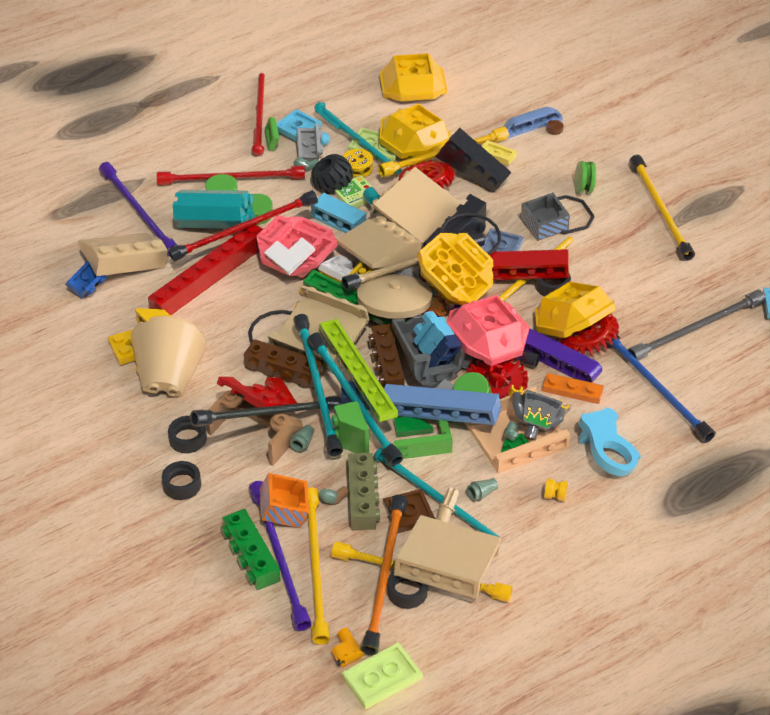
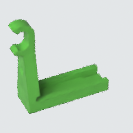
M437 420L440 435L395 440L394 446L400 450L404 459L452 453L453 439L448 422L446 420Z

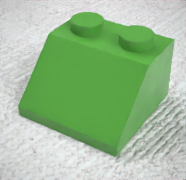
M358 402L334 406L332 422L335 428L333 429L336 436L340 439L343 449L353 453H369V429Z

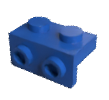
M87 261L65 285L82 299L86 294L90 296L96 289L95 285L97 283L101 285L107 276H96Z

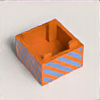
M268 473L260 486L261 520L301 528L309 515L307 481Z

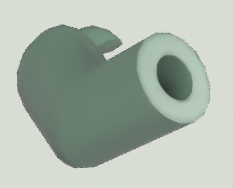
M297 158L294 160V166L305 165L306 172L312 170L319 160L308 161L303 158Z
M510 421L507 424L504 435L510 441H514L518 437V424L514 421Z

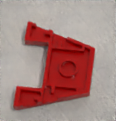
M219 376L217 380L219 386L223 387L226 385L232 388L231 393L244 395L245 401L258 408L297 404L280 377H266V386L259 384L244 386L234 377Z

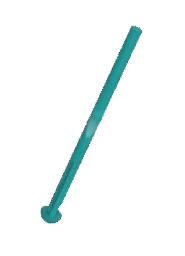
M317 102L315 104V112L338 131L342 129L381 162L391 161L326 109L324 102ZM401 169L397 170L395 173L399 174L401 172Z
M377 449L374 454L375 460L377 462L383 461L390 466L382 453L383 449ZM401 464L390 466L442 504L445 496ZM456 504L454 505V514L476 530L500 537Z

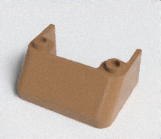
M227 391L208 410L222 412L258 407L245 401L244 395L233 394L231 391ZM288 413L248 417L278 432L268 443L269 463L272 466L289 449L291 436L303 428L302 421ZM226 419L215 420L212 424H208V434L212 435Z

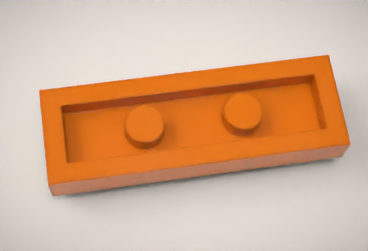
M547 373L542 386V392L596 404L600 403L604 385Z

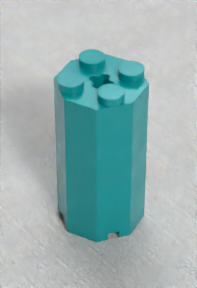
M179 190L175 193V197H178V199L173 201L172 205L174 221L179 222L177 226L181 228L227 229L255 218V213L252 209L254 196L249 194L248 191Z

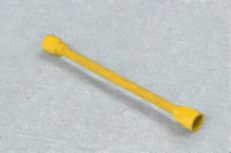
M503 126L493 129L488 135L475 138L474 140L478 144L485 143L487 140L496 143L508 139L509 134L507 128ZM441 149L398 163L389 161L379 164V174L384 178L395 174L397 170L403 167L436 158L435 156Z
M309 487L308 523L315 607L314 625L311 626L312 641L314 644L324 645L330 641L329 623H325L323 614L316 520L319 491L316 488Z
M339 541L334 542L331 552L332 558L345 561L357 558V560L381 566L384 557L381 558L376 555L358 552L357 549L352 548V545ZM394 560L391 562V568L395 569ZM495 582V585L480 584V591H486L487 594L492 595V599L509 603L513 586Z

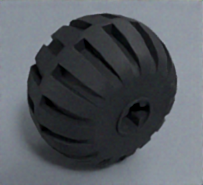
M339 154L323 157L316 163L311 172L314 187L326 194L331 193L334 195V189L341 190L343 189L342 187H347L353 178V169L350 162Z

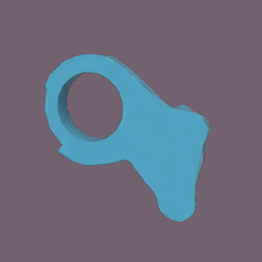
M605 408L600 411L582 414L578 423L582 429L578 438L579 443L585 444L590 441L595 462L608 473L616 476L631 474L641 456L631 443L617 434L616 421L618 414L615 410ZM603 448H610L619 452L625 458L627 464L614 462L605 454Z

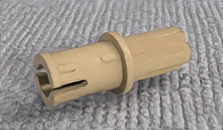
M451 487L447 489L442 504H439L440 509L437 520L448 523L451 514L455 511L454 505L459 495L457 489Z

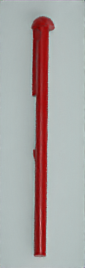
M259 73L256 128L254 129L253 146L251 148L252 153L256 156L264 153V147L261 145L264 73Z

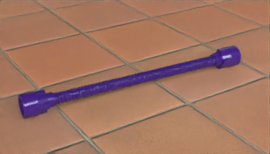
M103 162L99 166V171L104 178L111 180L155 235L162 240L167 250L176 246V242L164 235L118 179L117 171L111 163Z
M254 481L248 488L253 502L259 505L261 511L260 486L263 482ZM264 521L292 605L291 618L296 631H305L312 625L307 609L300 605L275 527L272 522Z

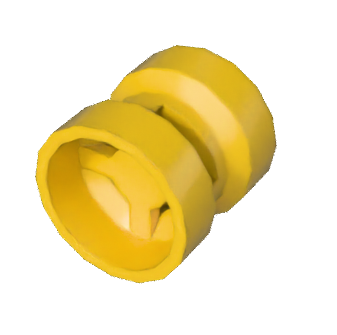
M547 478L544 498H557L558 501L565 502L568 481L561 480L556 482L554 479Z

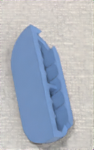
M542 107L508 119L504 127L508 130V138L547 126V123L551 120L563 121V117L555 108Z

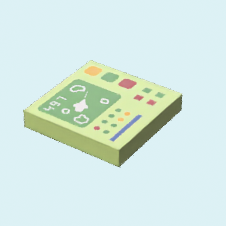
M361 175L353 178L347 187H342L343 189L334 190L335 195L340 201L358 208L368 204L363 197V192L372 186Z

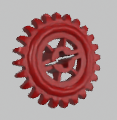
M429 160L428 162L423 161L422 163L406 167L398 176L400 181L406 171L410 172L416 167L444 189L443 184L448 188L449 183L452 184L454 181L455 172L447 163Z
M610 313L581 331H576L566 338L558 337V341L577 352L581 351L583 355H585L586 351H589L590 355L593 356V349L597 350L600 354V346L607 350L606 342L610 345L613 344L611 338L617 339L616 334H619V324L617 318Z
M475 359L474 365L470 363L469 368L466 369V373L475 372L487 378L491 393L499 394L500 399L509 396L512 385H514L515 390H519L520 386L525 390L529 382L528 371L525 370L524 365L519 368V360L515 364H513L514 359H510L509 361L490 366L484 363V360H481L480 363Z

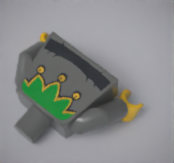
M514 385L511 386L509 395L512 397L515 415L519 419V424L527 427L525 438L536 440L538 431L545 433L548 430H553L563 422L569 404H566L564 407L561 400H556L528 389L522 393V386L519 387V390H515Z

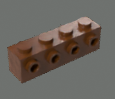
M391 325L371 326L372 334L368 335L370 346L373 345L372 356L373 359H376V372L380 373L379 380L381 386H383V389L386 384L405 386V378Z
M256 339L251 342L244 352L246 368L269 376L280 377L285 381L303 387L315 388L306 355ZM315 358L321 379L324 374L323 361Z

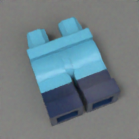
M433 311L425 312L422 318L426 324L418 323L413 328L417 335L413 341L416 345L419 344L418 347L422 353H427L431 357L428 368L447 365L463 345L446 323L444 316L437 317Z

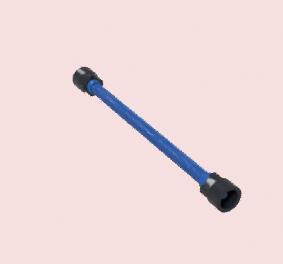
M616 334V340L611 338L612 345L606 342L609 348L617 349L691 423L695 429L693 432L704 443L710 442L715 437L716 432L705 421L697 420L621 344L619 335Z

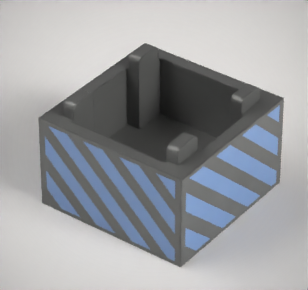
M553 192L524 202L521 207V219L537 241L556 235L561 231L569 230L570 214Z

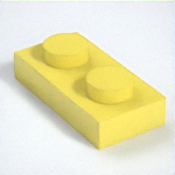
M487 140L482 145L485 150L502 164L509 166L517 157V151Z

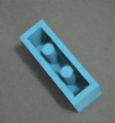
M326 193L319 196L318 203L311 206L312 218L344 233L349 232L366 221V212Z

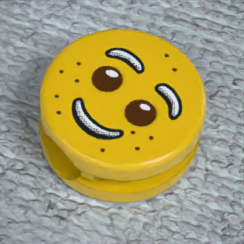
M351 149L342 155L352 166L353 178L361 175L365 178L372 173L373 157L368 151Z

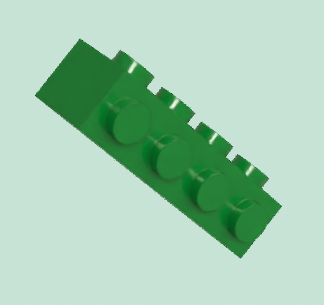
M244 508L222 517L223 526L220 527L224 538L229 539L230 549L233 554H237V560L241 569L245 568L248 582L250 584L253 583L257 591L280 582V568L246 509Z

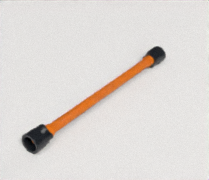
M394 495L391 498L389 514L392 519L370 628L366 631L361 644V651L367 655H375L379 650L380 633L378 627L399 521L403 517L408 503V499L403 495Z

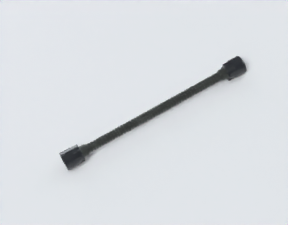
M338 395L325 397L330 412L334 411V406L342 405V400ZM315 401L222 412L200 409L191 412L190 421L194 427L212 424L215 420L320 409L319 402Z

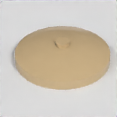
M385 274L361 283V287H358L357 301L359 305L367 309L368 313L379 317L392 319L409 318L425 312L431 306L432 290L425 282L417 278L400 274Z

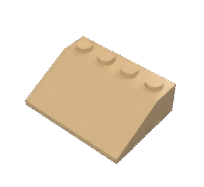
M384 216L368 219L336 239L338 245L372 269L386 267L417 257L418 252L421 250V241Z
M148 233L78 240V244L96 276L165 268L168 250L161 239Z

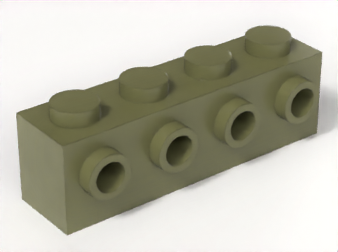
M373 453L348 454L351 531L376 530V521H380V508H376V505H379V492H375V489H378V476L374 477V473H377V461H373Z

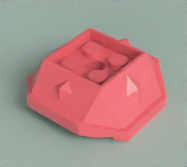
M277 215L256 236L261 263L280 271L281 274L289 275L264 253L276 241L290 249L301 238H304L314 246L315 251L289 275L291 277L296 275L304 278L312 269L317 268L337 247V240L332 229L303 217L285 218V216Z
M497 295L478 301L472 300L469 304L451 310L446 322L463 345L461 348L465 353L484 360V363L490 366L522 356L530 328L516 312V309L509 303L503 302Z

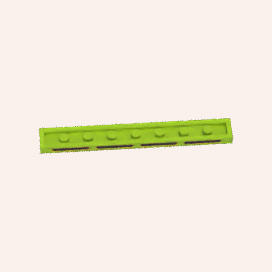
M338 319L319 323L320 331L378 421L382 422L398 417L397 408Z

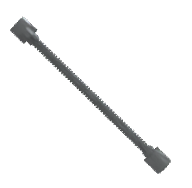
M757 289L746 294V298L736 304L649 344L639 343L628 348V351L639 361L647 357L648 353L657 347L745 307L754 308L764 303V293Z

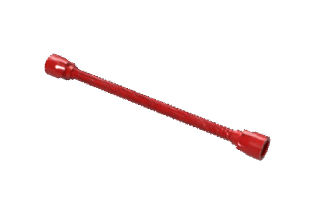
M305 165L291 166V169L281 171L198 173L193 175L171 174V171L157 172V185H172V182L177 180H208L212 176L219 174L230 175L235 179L243 177L263 178L267 176L305 179Z

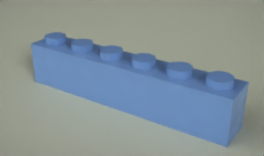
M386 384L384 388L397 408L398 416L496 425L502 409L499 394Z

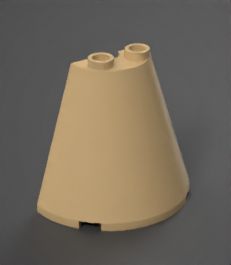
M156 316L149 318V321L145 323L141 321L132 330L130 338L142 391L150 393L165 391L169 396L182 397L206 351L207 341L202 331L199 332L193 323L173 316Z

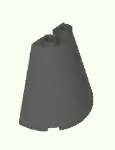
M423 315L413 316L407 322L403 318L392 320L391 328L398 339L413 375L424 386L437 387L445 379L449 382L458 377L457 373L462 368L466 369L474 358L460 348L449 364L428 368L431 357L427 353H422L418 347L419 344L416 345L413 341L417 336L413 328L418 323L426 324L422 318Z

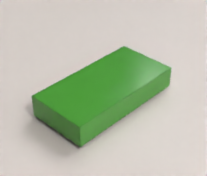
M270 117L264 130L268 150L274 151L279 141L276 118Z

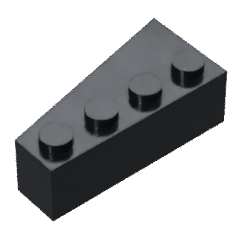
M460 127L435 156L493 193L512 173Z
M469 194L466 197L468 201L464 205L460 204L456 208L457 212L454 214L467 212L486 216L487 203ZM471 216L455 218L446 225L443 233H467L468 235L478 232L483 233L486 229V220ZM439 227L426 239L423 248L440 234Z

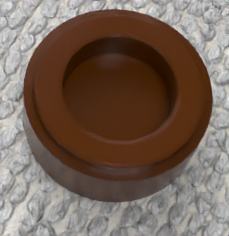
M551 120L547 123V132L552 135L561 134L564 124L559 120Z

